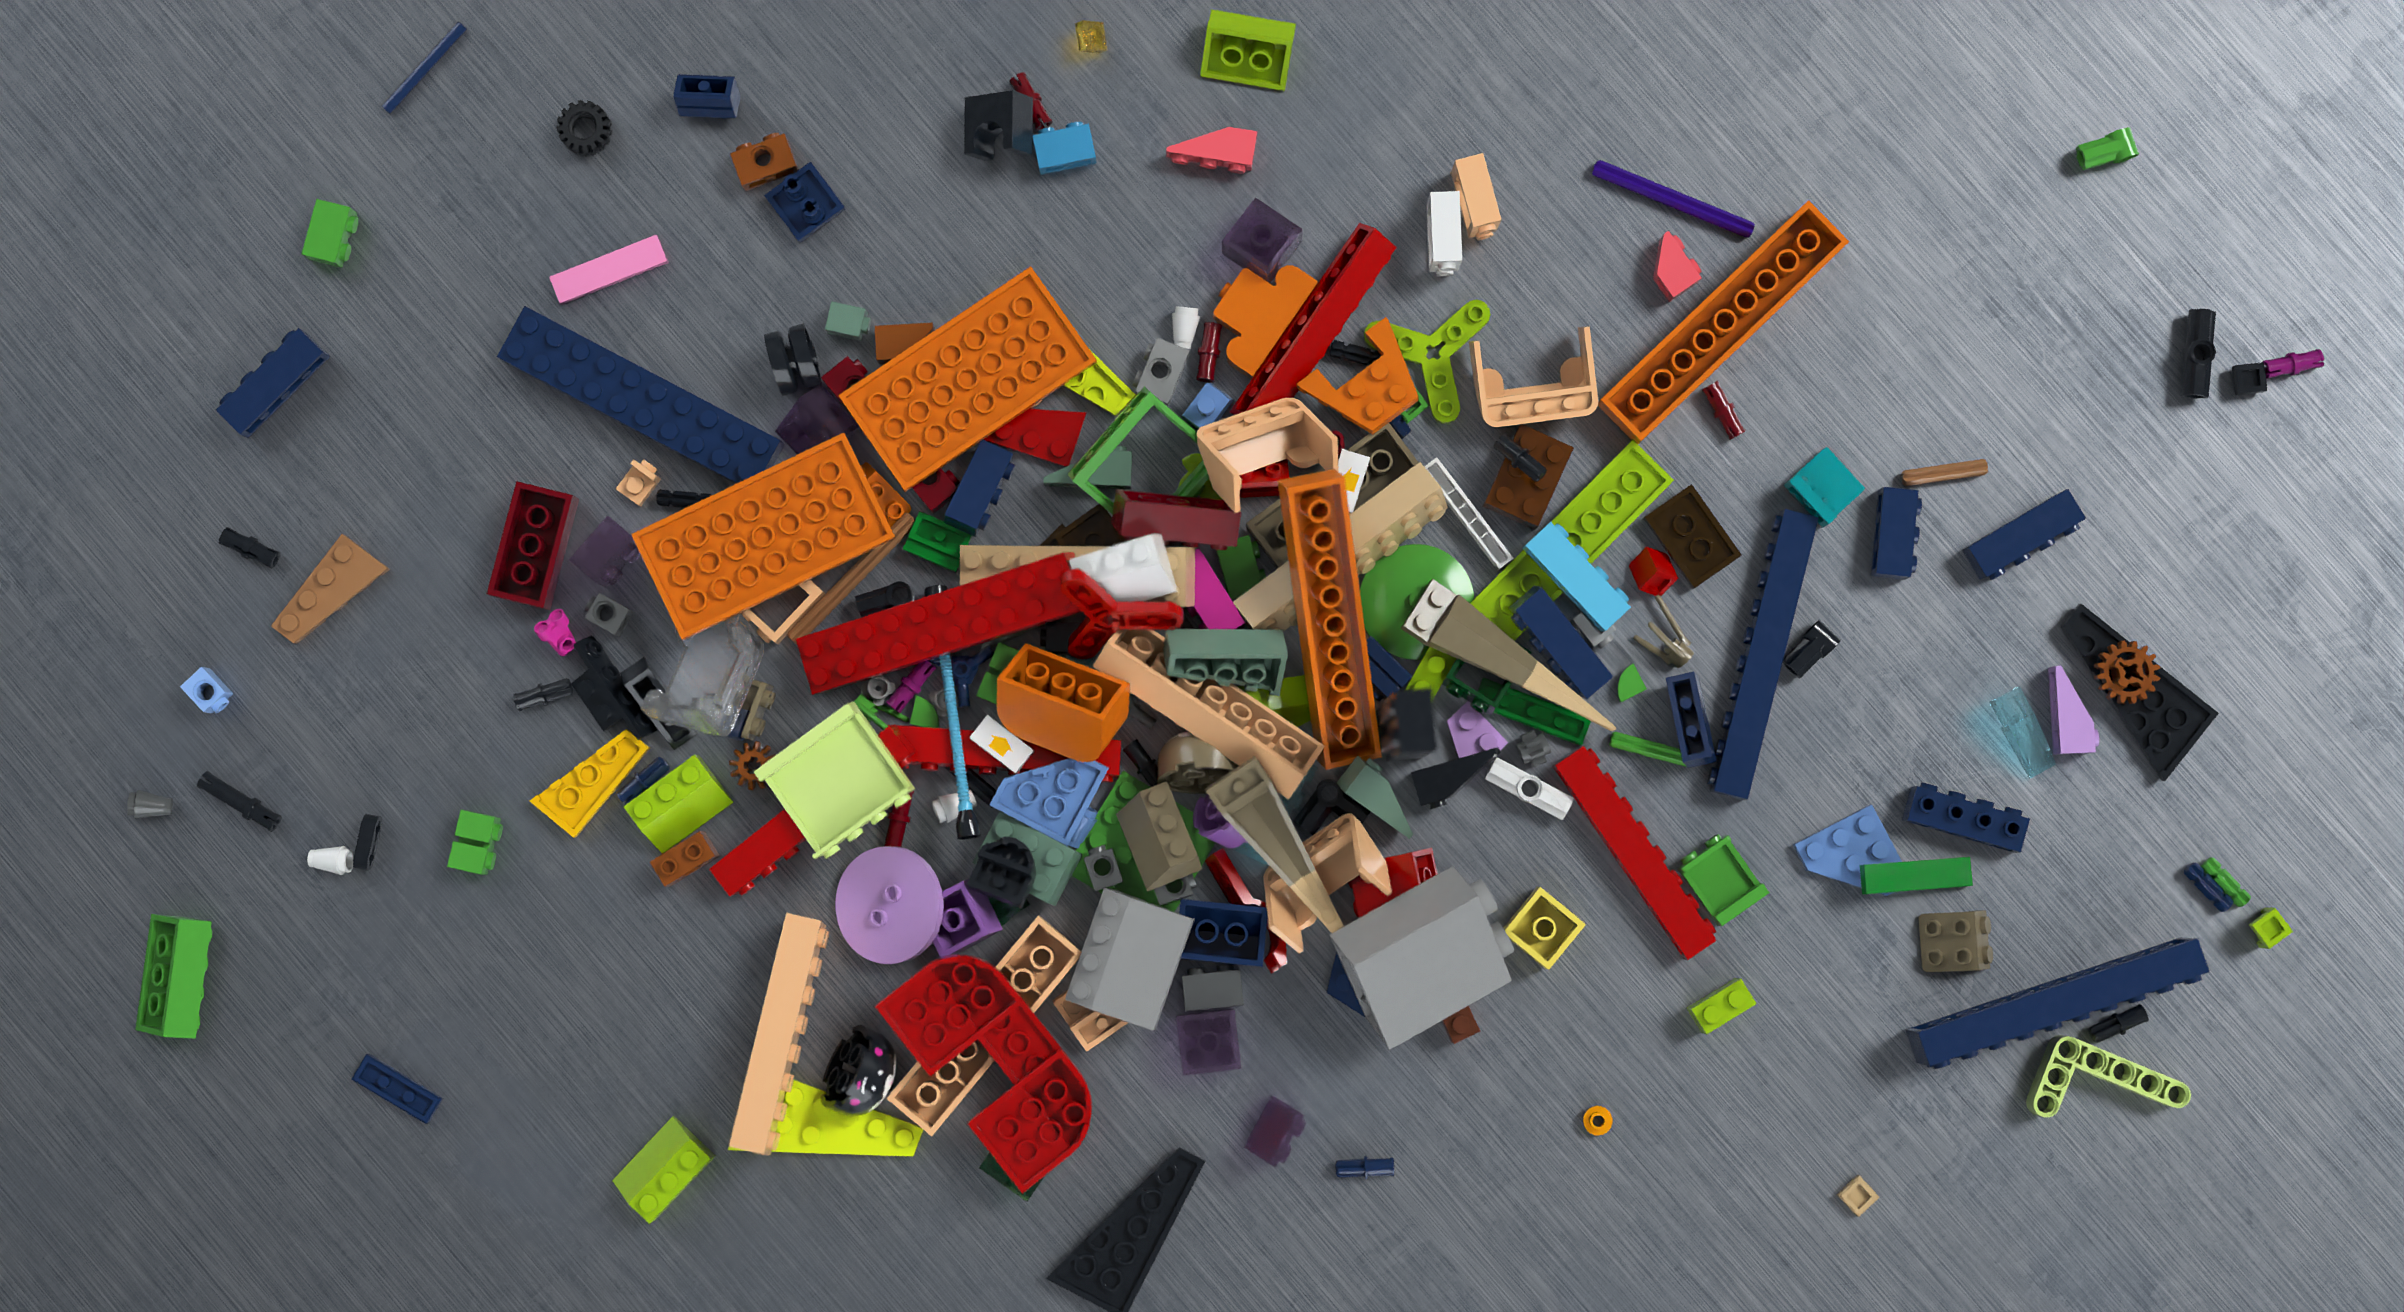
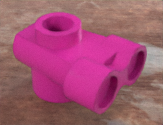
M562 609L553 610L547 620L540 621L535 625L534 631L539 639L548 642L560 656H565L574 649L573 645L576 641L568 627L569 619Z

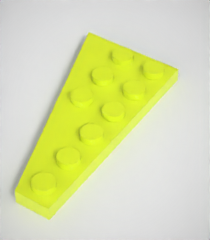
M795 1079L791 1092L785 1093L783 1103L787 1104V1111L784 1121L778 1122L776 1132L780 1133L777 1150H771V1152L914 1156L923 1133V1129L920 1126L875 1109L860 1116L840 1114L823 1106L821 1096L823 1093L826 1094V1091ZM729 1147V1148H728V1150H733V1151H746V1150L737 1149V1148H733V1147Z

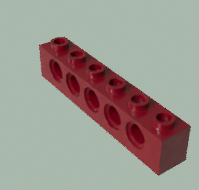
M847 356L823 375L821 379L842 403L838 395L850 388L853 383L865 378L864 375L868 371L858 359L853 362ZM941 468L937 470L938 477L934 484L926 485L921 481L912 487L933 514L952 500L957 490L956 486L960 483L950 470L946 472Z

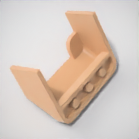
M1590 326L1578 327L1581 356L1568 358L1562 363L1560 367L1561 382L1504 390L1503 378L1498 371L1489 368L1483 369L1480 342L1470 341L1469 348L1473 381L1483 421L1492 427H1503L1587 416L1593 413L1598 406V394Z
M1296 398L1279 399L1207 424L1197 430V445L1213 490L1235 513L1240 512V489L1242 487L1240 475L1285 459H1288L1299 468H1309L1319 463L1326 471L1332 469L1338 471V438Z
M1350 813L1342 815L1302 842L1328 895L1359 875L1366 883H1373L1384 894L1389 895L1392 893L1386 860L1362 823ZM1269 865L1263 876L1269 928L1300 954L1304 951L1301 931L1313 925L1317 917Z

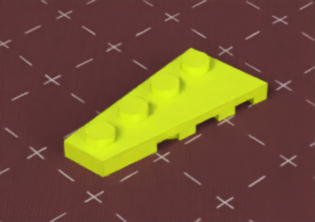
M1092 352L1097 359V363L1063 386L1116 417L1133 400L1136 394Z

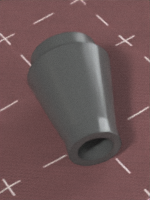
M137 790V793H129L127 815L134 816L135 819L163 815L171 816L173 798H165L141 790Z

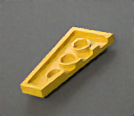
M626 729L529 801L573 838H576L648 752L650 747L641 739L638 740L630 730Z

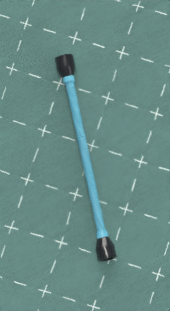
M933 585L924 589L925 597L945 591L947 586ZM950 654L940 656L939 659L941 663L940 669L942 670L943 691L945 692L944 698L946 699L947 720L949 721L948 728H950L951 749L953 750L952 757H954L955 779H957L958 801H960L958 804L956 831L959 840L978 838L981 834L979 821L973 811L972 803L969 801L970 797H968L969 790L966 779L967 775H965L963 746H961L962 739L955 688H953Z

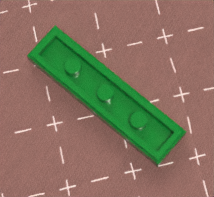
M1483 677L1477 692L1492 701L1502 684ZM1510 687L1493 712L1578 746H1582L1591 723L1590 720L1568 709Z
M1970 857L1860 865L1862 894L1973 886Z

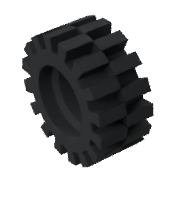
M578 100L576 105L573 102L568 104L570 108L567 110L563 108L561 111L562 117L558 116L557 119L559 123L557 132L560 134L559 138L573 153H580L581 156H587V153H590L592 156L596 155L595 151L597 150L602 152L605 149L603 145L605 143L609 144V135H612L613 131L610 128L612 124L607 114L599 105H594L591 101L584 103L583 100ZM582 118H589L595 123L593 135L585 139L577 137L574 133L576 122Z

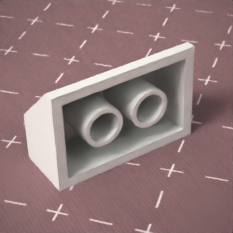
M1150 534L1069 559L1071 569H1081L1089 574L1117 602H1144L1177 592L1161 534Z

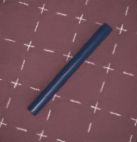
M458 21L384 102L382 107L389 114L402 102L467 28Z

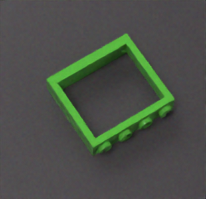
M1145 386L1068 473L1073 482L1111 514H1113L1114 502L1089 482L1088 479L1152 406L1197 443V431ZM1203 460L1172 495L1198 497L1205 488L1204 484L1209 479Z

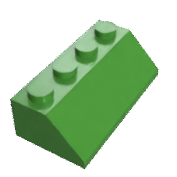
M151 914L135 1030L161 1037L196 1039V1033L200 1027V1004L204 998L203 982L204 974L208 968L207 952L208 945L212 939V921Z

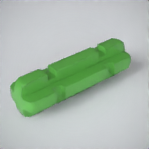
M2210 857L2201 865L2204 872L2212 876V879L2223 889V892L2231 896L2236 906L2242 907L2250 901L2251 895L2245 889H2240L2241 885L2225 868H2220L2221 864L2215 858Z

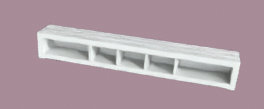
M1436 457L1424 466L1441 486L1447 505L1498 571L1514 558L1440 460Z

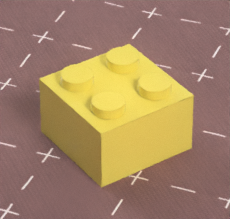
M1536 887L1503 929L1514 944L1543 968L1549 970L1586 924L1543 888Z

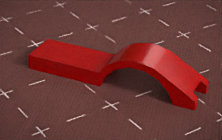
M1224 848L1214 852L1205 860L1230 904L1267 908L1264 901L1253 899ZM1267 919V929L1271 943L1269 953L1263 961L1272 974L1287 964L1286 942L1269 928Z

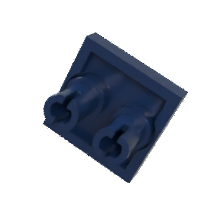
M811 161L794 174L786 176L782 183L764 195L799 243L846 210Z

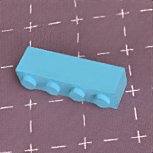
M1552 522L1548 523L1522 549L1601 633L1605 632L1631 608L1627 603L1629 601L1628 596L1620 588L1614 589L1607 582L1609 576L1599 566L1594 568L1587 561L1589 555L1578 544L1574 547L1567 539L1569 534L1560 524L1557 523L1554 526Z

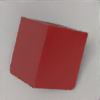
M1647 546L1629 564L1638 589L1655 596H1662L1678 579L1669 556L1664 552Z

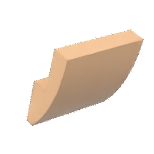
M1068 990L1052 1000L1086 1052L1129 1023L1065 1000Z

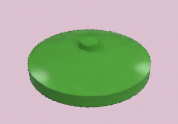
M1423 544L1400 546L1392 555L1381 557L1376 561L1374 568L1365 574L1360 586L1365 631L1369 637L1372 636L1389 654L1401 659L1417 661L1422 660L1429 646L1424 645L1402 630L1401 626L1432 579L1454 594H1459L1469 603L1475 599L1468 574L1462 565L1445 551Z

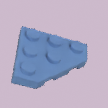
M1068 758L1003 778L990 806L1068 846L1109 767L1096 760L1080 762Z
M1868 805L1793 844L1806 871L1860 888V865L1902 862L1873 805ZM1894 892L1878 893V894H1881V895H1884V896H1888V895H1890V894H1892V893H1894Z

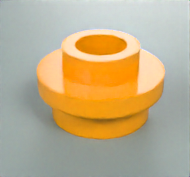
M1602 1106L1590 1107L1583 1116L1585 1129L1593 1135L1607 1133L1613 1123L1611 1113ZM1597 1115L1603 1118V1123L1600 1126L1593 1124V1118Z

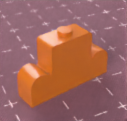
M1286 265L1277 272L1275 286L1248 268H1243L1232 284L1227 282L1219 294L1221 301L1213 311V318L1238 336L1233 338L1226 347L1228 363L1252 380L1318 284V281L1298 267Z

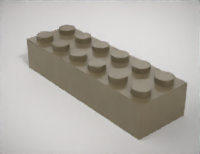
M1390 423L1373 435L1369 433L1347 449L1348 451L1370 457L1354 511L1419 463ZM1321 468L1317 472H1322L1326 470L1324 468ZM1279 499L1246 523V528L1276 569L1288 561Z

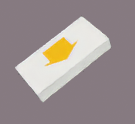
M1342 449L1338 461V472L1345 477L1348 507L1351 514L1354 511L1370 457Z
M989 715L984 718L969 737L974 743L1015 774L1018 773L1034 752L1032 748Z

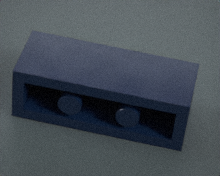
M985 440L980 441L944 514L945 524L974 537L977 536L980 529L985 531L991 518L988 511L992 504L997 506L1004 491L1000 487L1004 479L1009 481L1016 465L1012 463L1013 453Z
M1883 487L1878 490L1871 576L1907 579L1911 577L1912 573H1915L1917 556L1913 555L1914 544H1918L1920 529L1916 527V516H1919L1922 510V499L1918 498L1919 490Z
M1694 671L1667 677L1666 683L1683 763L1687 768L1717 762L1699 677Z

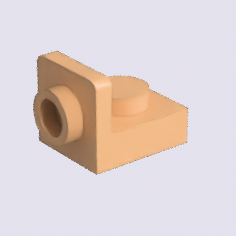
M633 459L630 463L632 467L619 483L616 490L641 507L661 478L655 475L658 469L643 459L641 463H638Z

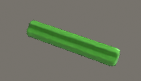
M1619 732L1611 734L1609 746L1687 767L1682 761L1679 748Z

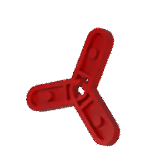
M1071 569L1064 572L1061 576L1060 590L1087 615L1068 640V653L1075 658L1088 659L1095 656L1118 629L1172 630L1182 625L1183 609L1174 602H1117L1089 574L1081 569Z

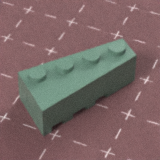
M1172 629L1166 630L1163 646L1166 672L1169 676L1201 682L1207 678L1217 681L1218 685L1229 687L1230 683L1244 685L1245 690L1256 692L1260 688L1269 690L1270 695H1280L1288 657L1283 630Z

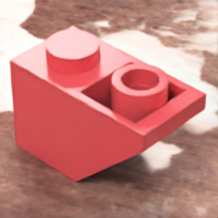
M1667 231L1659 242L1653 280L1667 300L1671 302L1696 285L1702 277L1700 276L1701 269L1697 262L1692 258L1689 260L1683 252L1685 247L1677 235L1672 236Z

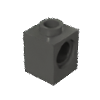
M598 593L597 597L593 596L585 607V612H587L585 619L618 637L621 636L634 611L601 593ZM606 606H611L614 611L613 617L609 621H603L600 616L601 610Z
M1105 845L1088 850L1089 856L1084 857V861L1095 891L1123 882L1112 848L1106 850ZM1101 858L1107 859L1111 864V870L1105 876L1098 875L1094 869L1096 861Z
M1193 874L1180 878L1183 882V888L1179 893H1170L1166 889V884L1155 888L1154 891L1159 905L1164 906L1193 896L1192 889L1197 887Z

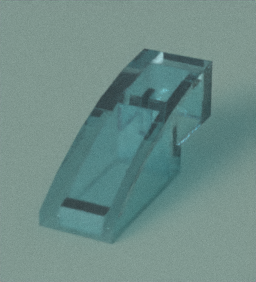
M2020 687L2013 688L1989 702L2003 726L2001 727L2002 732L2029 779L2056 765L2040 724Z

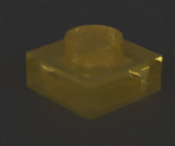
M1082 20L1075 23L1079 51L1102 53L1108 50L1103 22Z

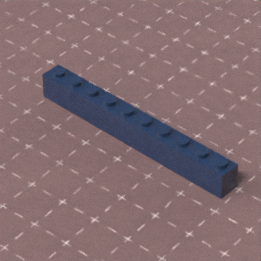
M1784 509L1779 515L1775 514L1771 525V531L1775 532L1772 543L1768 542L1764 553V559L1768 560L1765 571H1760L1757 581V587L1761 588L1758 599H1753L1750 608V615L1754 616L1751 627L1747 626L1745 629L1743 643L1746 644L1744 655H1739L1735 669L1739 672L1737 683H1732L1728 699L1732 700L1730 711H1725L1721 727L1725 728L1723 740L1718 739L1715 747V756H1718L1716 767H1711L1707 779V784L1711 785L1710 792L1741 800H1748L1819 517Z

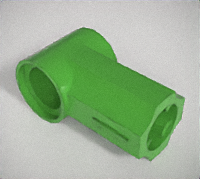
M2130 127L2116 130L2105 135L2104 138L2076 147V157L2083 171L2110 162L2114 164L2124 162L2139 155Z

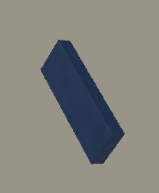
M371 1054L365 1055L351 1079L425 1124H429L444 1099Z

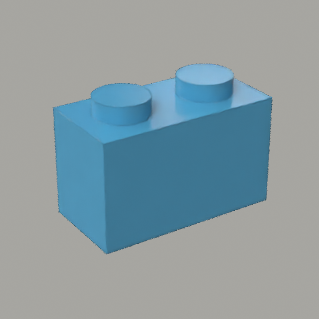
M1080 121L1067 124L1065 129L1055 130L1053 127L1040 129L1037 131L1038 134L1033 135L1041 175L1097 163L1089 124L1083 125V122Z

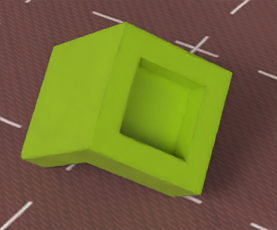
M2272 907L2262 909V915L2249 924L2250 928L2259 938V941L2256 942L2259 948L2270 949L2293 932L2278 910Z

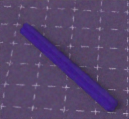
M1597 160L1592 170L1593 176L1745 238H1749L1755 228L1754 222L1602 160Z

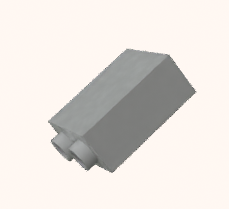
M1454 866L1330 934V938L1365 1018L1389 1050L1512 981L1503 958L1514 952L1513 945L1500 923L1496 921L1489 924L1487 915L1497 910V905L1491 892L1481 879L1468 884Z

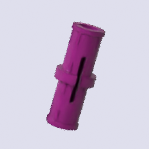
M2320 349L2300 354L2291 352L2287 353L2285 357L2264 360L2262 362H2264V366H2267L2265 367L2266 379L2284 374L2293 376L2298 375L2300 371L2321 368L2324 366V362L2319 361H2324V355Z
M928 661L916 664L907 677H902V683L886 703L901 713L913 696L922 691L920 689L921 686L937 668Z

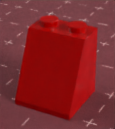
M1432 847L1384 858L1387 863L1392 892L1389 895L1384 894L1373 883H1366L1361 879L1360 875L1348 882L1349 887L1353 889L1355 898L1353 902L1355 915L1361 918L1438 875Z

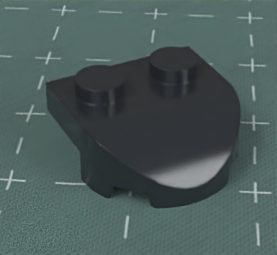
M1001 837L1000 840L990 844L986 843L977 854L979 859L967 882V887L1022 909L1036 878V865L1029 848L1022 841L1013 837Z

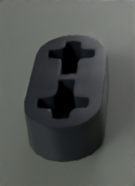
M364 815L353 858L354 868L371 870L382 827L381 816Z

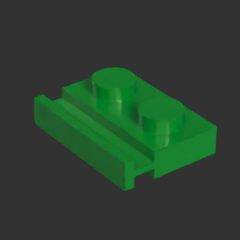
M919 511L908 539L903 546V551L957 573L960 565V545H969L973 536L945 524L944 521Z

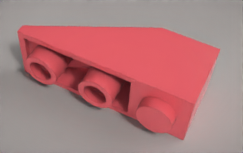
M1234 127L1220 129L1167 147L1166 158H1172L1171 162L1187 165L1191 161L1200 163V167L1206 169H1217V166L1228 167L1229 172L1244 174L1245 170L1252 171L1257 131Z

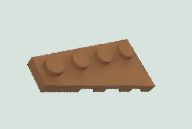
M341 534L272 623L271 627L292 643L298 644L323 624L329 616L348 604L349 600L359 592L367 589L374 580L381 575L383 576L390 569L349 537Z

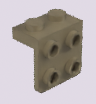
M740 674L729 706L750 711L741 737L755 741L756 736L761 737L766 724L763 716L766 708L771 709L776 693L772 692L774 686Z
M1986 910L1921 914L1919 916L1922 969L1925 972L1990 969V963L1993 961V950L1989 946L1988 934L1991 932V921L1986 914Z

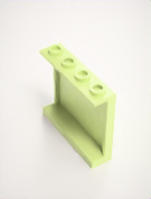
M855 702L844 705L754 771L759 781L765 780L816 852L812 855L814 859L822 856L828 859L840 850L838 844L845 839L851 842L864 833L862 830L863 826L869 822L875 825L887 816L885 810L892 805H895L896 808L902 806L911 799L909 793L915 789Z

